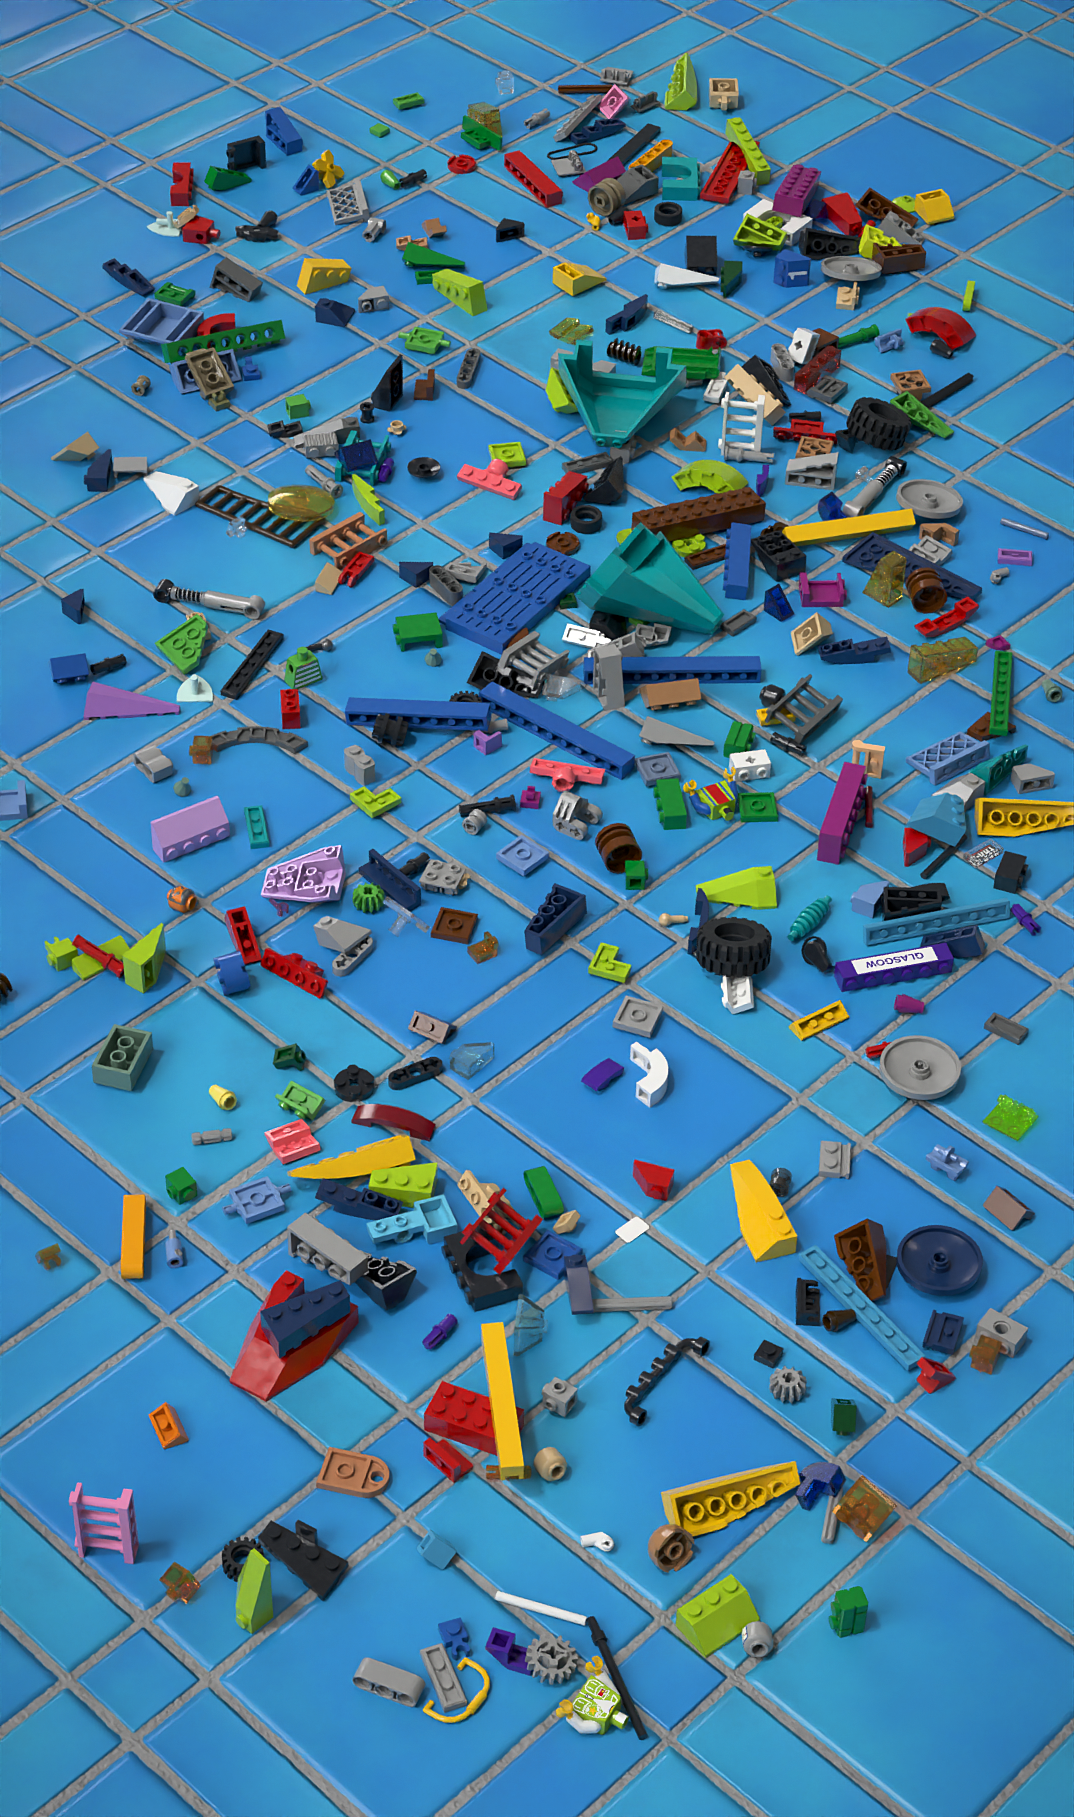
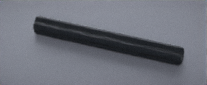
M966 373L922 400L921 403L927 408L933 406L973 381V374Z

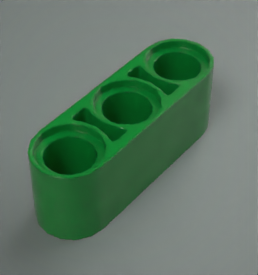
M541 1166L525 1170L523 1173L524 1181L541 1218L545 1219L563 1214L564 1208L561 1198L546 1167Z

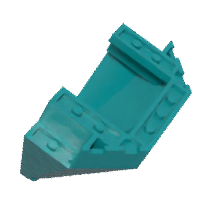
M577 339L574 355L558 353L559 375L593 440L596 441V445L601 447L621 448L622 444L626 443L686 386V365L672 364L673 349L656 348V378L594 372L593 341Z
M641 522L621 545L610 553L575 595L592 610L705 634L710 633L711 635L722 624L721 618L724 616V613L660 531L657 535H654Z

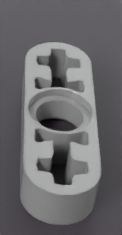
M370 936L366 937L346 953L342 952L332 962L333 974L339 977L348 975L372 951V938ZM349 954H356L357 957H355V958H350V957H348V955H349Z

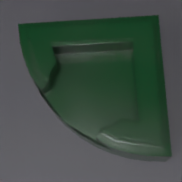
M574 592L567 594L566 597L560 600V610L577 608Z

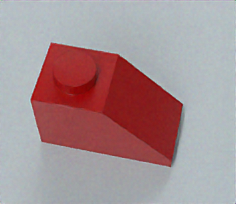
M904 828V867H909L926 855L927 847L931 846V836H927L912 828Z
M634 1160L633 1177L645 1195L667 1201L674 1184L675 1170Z

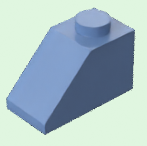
M889 881L861 885L858 891H854L851 896L852 911L873 918L881 906L883 887H889Z

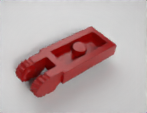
M359 551L343 569V572L338 577V583L344 584L349 576L347 586L353 587L357 579L375 561L374 556Z

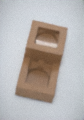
M411 235L396 238V247L399 250L405 251L408 242L428 249L427 237L412 240Z

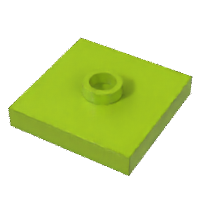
M521 442L488 445L491 460L501 459L508 467L526 465Z

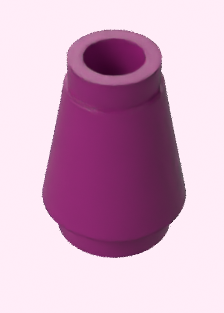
M897 994L894 1010H897L898 1013L922 1014L924 1002L905 994Z

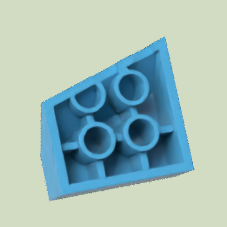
M949 793L921 799L906 826L955 847L966 831L963 799L958 795Z

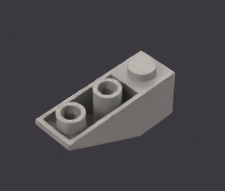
M892 211L887 214L877 228L884 232L883 235L889 238H896V241L921 245L925 240V237L920 232L916 231L910 224L903 221Z

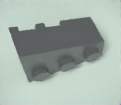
M226 257L216 265L209 288H218L223 293L229 292L234 297L250 302L260 294L263 282Z

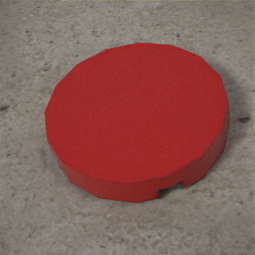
M462 154L459 157L452 156L449 158L447 166L453 173L468 174L476 169V162L473 157Z

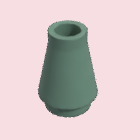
M1049 679L1042 682V687L1048 701L1057 702L1062 698L1061 687Z

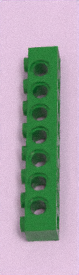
M274 320L161 344L165 363L172 364L185 360L186 353L192 352L194 345H196L197 350L202 348L208 349L207 344L210 342L216 352L233 349V352H238V348H243V350L252 349V345L256 344L257 347L266 346V342H271V344L280 343V339H285L282 320ZM266 330L269 333L268 337L265 336ZM251 333L254 334V340H253V341L251 340V337H250V336H251ZM237 336L240 337L239 344L236 341ZM223 339L226 341L225 347L222 345ZM179 348L183 351L182 356L178 353Z

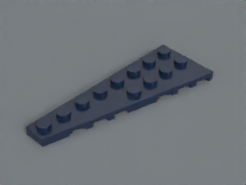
M874 532L842 557V562L905 582L913 571L929 567L939 573L946 594L961 599L969 597L972 600H975L982 594V587Z

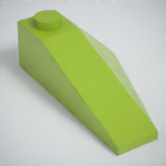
M772 866L752 867L695 885L696 893L698 888H702L709 903L722 904L728 902L734 903L736 907H740V905L752 906L751 909L756 910L777 908L775 877Z
M255 1548L250 1551L238 1577L235 1605L237 1624L242 1629L246 1628L251 1634L273 1618L270 1562Z

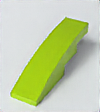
M353 474L352 489L360 506L379 526L384 524L385 510L380 507V499L375 496V489L356 474Z

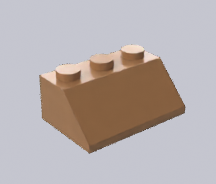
M698 678L650 684L639 688L645 707H651V710L662 709V706L668 705L669 708L679 707L680 703H686V706L696 705V701L701 700Z

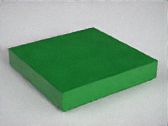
M774 792L738 793L741 823L778 822Z

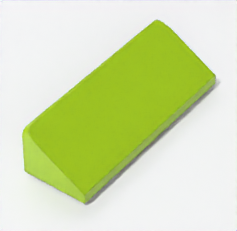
M121 935L97 946L108 954H115V957L120 961H123L125 952L130 950ZM85 953L72 959V969L83 981L105 970L101 963Z

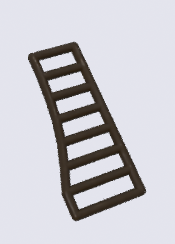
M222 485L215 486L195 503L196 507L291 548L296 547L326 521L324 516L310 510L261 501ZM219 492L226 494L212 506L205 504ZM231 498L239 500L225 512L219 509ZM245 503L253 505L239 517L232 515ZM261 507L268 509L254 522L245 521ZM276 511L284 513L267 528L259 527ZM293 514L300 515L296 521L279 535L272 532ZM312 518L316 520L293 540L286 538L307 519Z

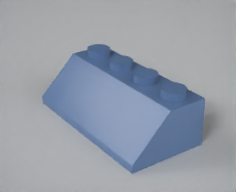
M233 349L217 352L231 381L242 380ZM186 360L174 362L169 366L173 382L181 394L200 390Z

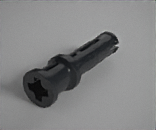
M512 794L510 797L505 798L495 797L491 801L459 805V813L463 817L469 815L474 809H479L484 813L492 811L501 813V811L511 809L516 811L515 797Z

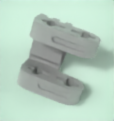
M564 791L553 812V826L557 831L574 839L581 840L588 833V827L585 823L574 819V817L591 824H596L602 818L603 813L599 807L588 803V799Z

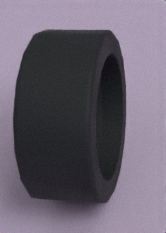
M674 202L657 204L654 209L655 222L663 226L679 224L682 220V207Z
M591 505L575 507L571 511L570 518L572 529L582 534L597 532L602 526V512L597 507ZM581 518H590V519H593V520H591V521H583V520H580V519H581Z

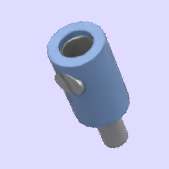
M169 1230V1239L165 1243L167 1265L171 1268H178L183 1264L181 1241L176 1238L175 1230Z

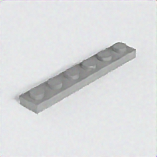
M601 95L589 96L587 101L582 103L581 107L575 111V114L571 115L568 118L569 120L562 124L563 127L556 130L557 133L553 136L554 140L557 142L566 138L603 99Z

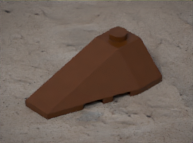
M870 187L855 204L856 208L867 215L882 220L892 211L903 221L910 224L912 228L919 220Z
M867 1218L835 1234L834 1238L837 1253L840 1259L845 1262L849 1274L855 1279L856 1286L872 1302H875L886 1296V1240L883 1226Z

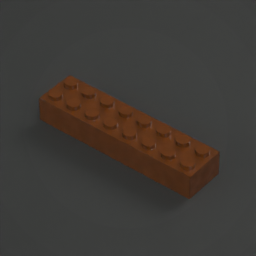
M743 487L738 490H729L720 494L716 493L711 496L633 512L631 530L633 531L641 522L654 535L661 531L670 542L697 534L731 528L732 522L750 524L763 521L766 502L750 487Z

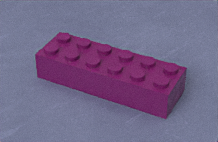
M800 164L793 165L775 193L772 211L801 217L818 189L821 171H818L816 168H805Z
M844 762L820 830L817 852L818 861L839 865L840 859L845 857V846L849 845V834H853L855 823L853 822H857L859 813L857 810H861V798L864 799L866 795V788H864L868 779V774H865L866 766Z

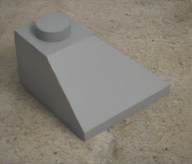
M969 773L954 778L933 793L931 797L943 793L958 795L963 799L965 812L975 804V799L983 798L985 781Z
M329 916L321 918L318 923L313 925L320 946L346 953L372 934L370 929Z

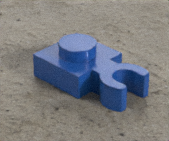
M461 1617L439 1623L438 1630L445 1648L452 1647V1658L458 1660V1651H464L466 1657H469L470 1648L466 1643L468 1642V1635Z

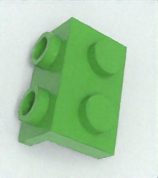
M290 1081L282 1095H275L279 1102L278 1106L286 1111L291 1109L295 1111L294 1114L303 1120L308 1118L311 1121L314 1120L326 1101L323 1097L293 1081Z

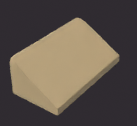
M327 562L315 581L316 592L332 595L339 584L338 577L342 571Z

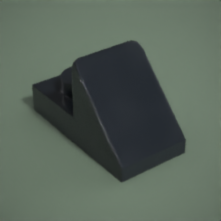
M848 429L835 432L839 446L852 453L855 443H858L860 440L853 436L852 432H849Z

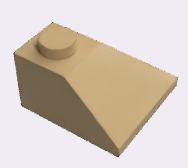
M87 431L52 456L51 459L52 461H81L84 458L90 459L96 455L94 451L99 446Z
M816 612L791 631L793 646L797 656L819 645L833 634L831 624L819 613Z

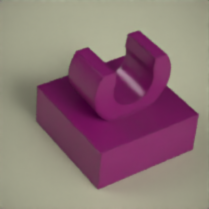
M528 786L527 790H522L520 808L539 809L541 792L535 791V786Z

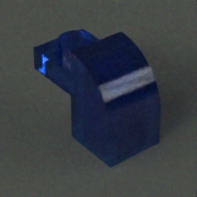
M833 492L819 500L818 512L823 521L848 518L841 510L842 501Z
M828 1462L813 1463L799 1473L802 1484L798 1487L795 1496L802 1509L810 1511L820 1493L836 1497L846 1482V1478L839 1465Z

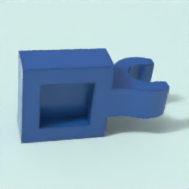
M246 356L245 366H242L244 381L260 380L258 365H253L251 356Z

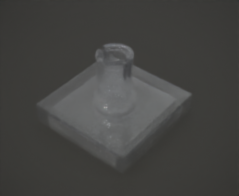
M388 896L383 901L384 904L397 913V919L388 929L397 937L407 923L413 924L425 933L430 928L421 919Z

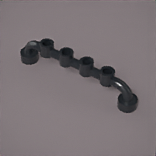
M703 1337L698 1339L686 1338L676 1345L667 1344L664 1349L665 1357L663 1359L656 1357L651 1364L653 1371L651 1373L643 1371L638 1379L640 1385L638 1387L630 1385L626 1391V1397L628 1398L624 1403V1410L630 1416L629 1420L636 1426H641L644 1423L647 1411L639 1406L633 1408L635 1402L638 1403L642 1400L648 1388L654 1387L657 1378L668 1371L669 1365L674 1360L677 1361L680 1358L682 1351L686 1347H693L694 1353L704 1356L710 1346L709 1340Z

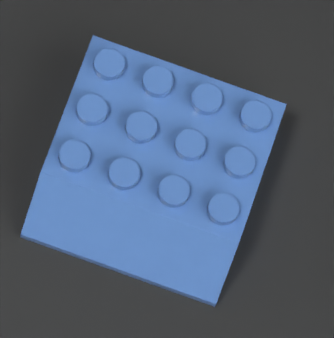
M147 298L122 325L119 333L127 338L161 346L164 343L197 337L198 327L204 321V312Z

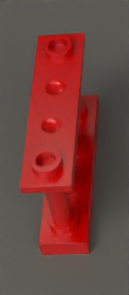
M504 1188L499 1194L496 1192L492 1194L487 1201L490 1205L473 1225L469 1223L462 1231V1234L465 1236L460 1241L463 1245L471 1237L496 1257L495 1260L498 1264L493 1270L499 1275L543 1220L537 1214L532 1220H526L500 1198L506 1192ZM494 1206L499 1208L521 1226L520 1229L517 1230L492 1210ZM488 1216L513 1238L511 1240L507 1239L487 1223L484 1218ZM479 1226L504 1246V1250L498 1249L475 1229Z

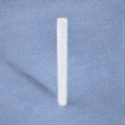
M497 1591L495 1600L583 1626L586 1625L587 1616Z

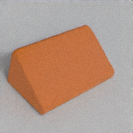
M167 1402L148 1415L163 1449L183 1444L189 1440L175 1408Z

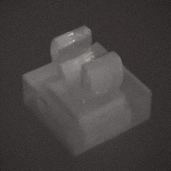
M240 515L231 521L226 534L230 538L235 534L238 538H243L245 536L244 532L247 531V528L244 526L245 519Z

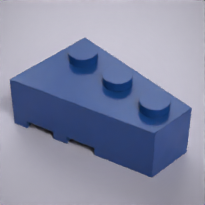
M277 107L265 111L266 137L287 156L301 152L303 140L282 108Z

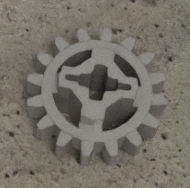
M550 1633L549 1638H545L543 1634L540 1635L539 1641L534 1638L532 1644L528 1645L525 1662L528 1663L527 1670H534L532 1677L535 1678L539 1675L541 1683L548 1679L550 1685H553L554 1680H557L560 1684L564 1678L569 1680L571 1673L575 1672L578 1656L574 1655L576 1649L569 1648L570 1641L562 1642L561 1635L554 1639L552 1633Z

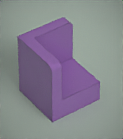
M480 730L474 732V747L485 756L502 746L501 732L498 731L488 736Z

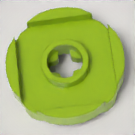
M697 534L692 537L672 541V547L680 557H686L705 550V537Z

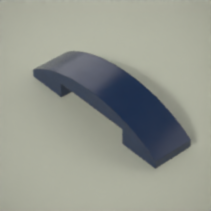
M698 888L695 904V915H701L699 928L691 927L687 954L690 955L697 948L698 930L709 919V903L702 888Z

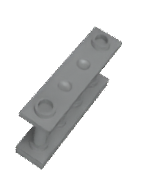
M533 631L504 650L498 666L502 669L509 665L516 666L533 676L530 685L535 686L561 667H565L569 661L568 654L570 651L565 650L561 654H557L540 644L538 641L540 634Z

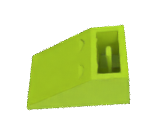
M163 923L152 929L148 935L139 940L135 946L123 955L125 984L143 994L157 982L166 954Z

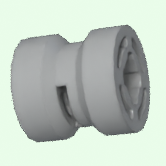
M474 809L463 820L462 827L468 834L475 835L487 823V816L481 810Z

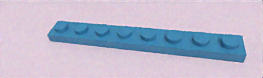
M1007 898L863 925V942L867 946L1010 918V901Z
M816 1245L799 1254L798 1260L846 1309L854 1310L856 1319L907 1371L918 1366L916 1363L921 1357L925 1358V1355Z

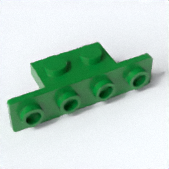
M463 116L462 129L465 130L461 132L463 140L472 144L477 149L492 146L498 151L502 150L503 138L470 117Z

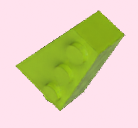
M747 213L733 238V242L737 246L770 247L773 250L781 251L788 237L787 232Z

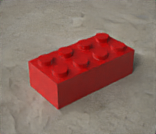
M442 1381L424 1412V1430L497 1456L489 1397ZM516 1407L520 1434L524 1426V1409Z

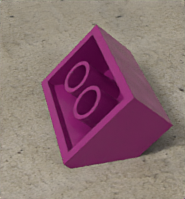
M617 156L585 172L573 180L572 183L589 192L590 188L605 178L617 180L626 170Z

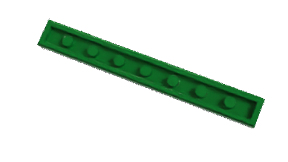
M995 651L989 734L1007 736L1012 652Z

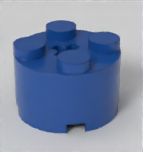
M240 951L213 958L216 969H220L217 971L219 982H224L221 985L224 996L251 987Z

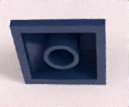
M320 298L315 306L316 322L345 327L355 312V308L327 298Z

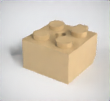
M709 78V107L721 108V110L726 111L727 108H738V79Z

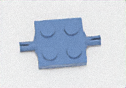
M268 1176L230 1189L229 1196L233 1204L222 1207V1211L225 1216L238 1212L246 1224L285 1210V1204L280 1195L291 1192V1187L289 1183L276 1187L271 1183Z

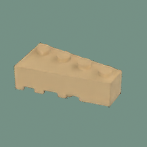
M739 364L724 377L747 402L754 403L758 401L759 395H765L763 418L771 426L786 413L782 409L784 405L778 399L774 400L775 396L770 391L766 392L765 390L767 389L761 383L758 384V380L752 374L749 375Z

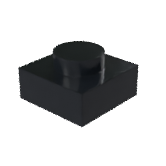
M764 1340L754 1353L753 1360L773 1369L783 1355L784 1348Z

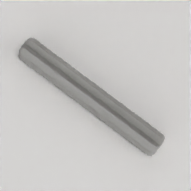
M671 1296L592 1299L594 1312L671 1309L673 1305Z

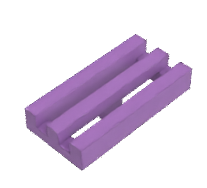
M998 548V563L1032 566V551Z

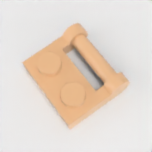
M854 740L852 742V763L859 765L860 752H865V774H868V777L881 779L885 746L866 744L860 740Z

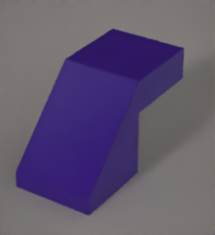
M493 1627L485 1649L508 1670L530 1676L532 1670H527L528 1663L525 1662L527 1648L515 1645V1633Z

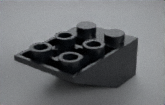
M780 530L751 539V543L764 568L776 582L805 573L806 555Z

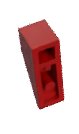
M246 907L227 910L224 917L226 926L236 951L241 952L244 964L262 961Z

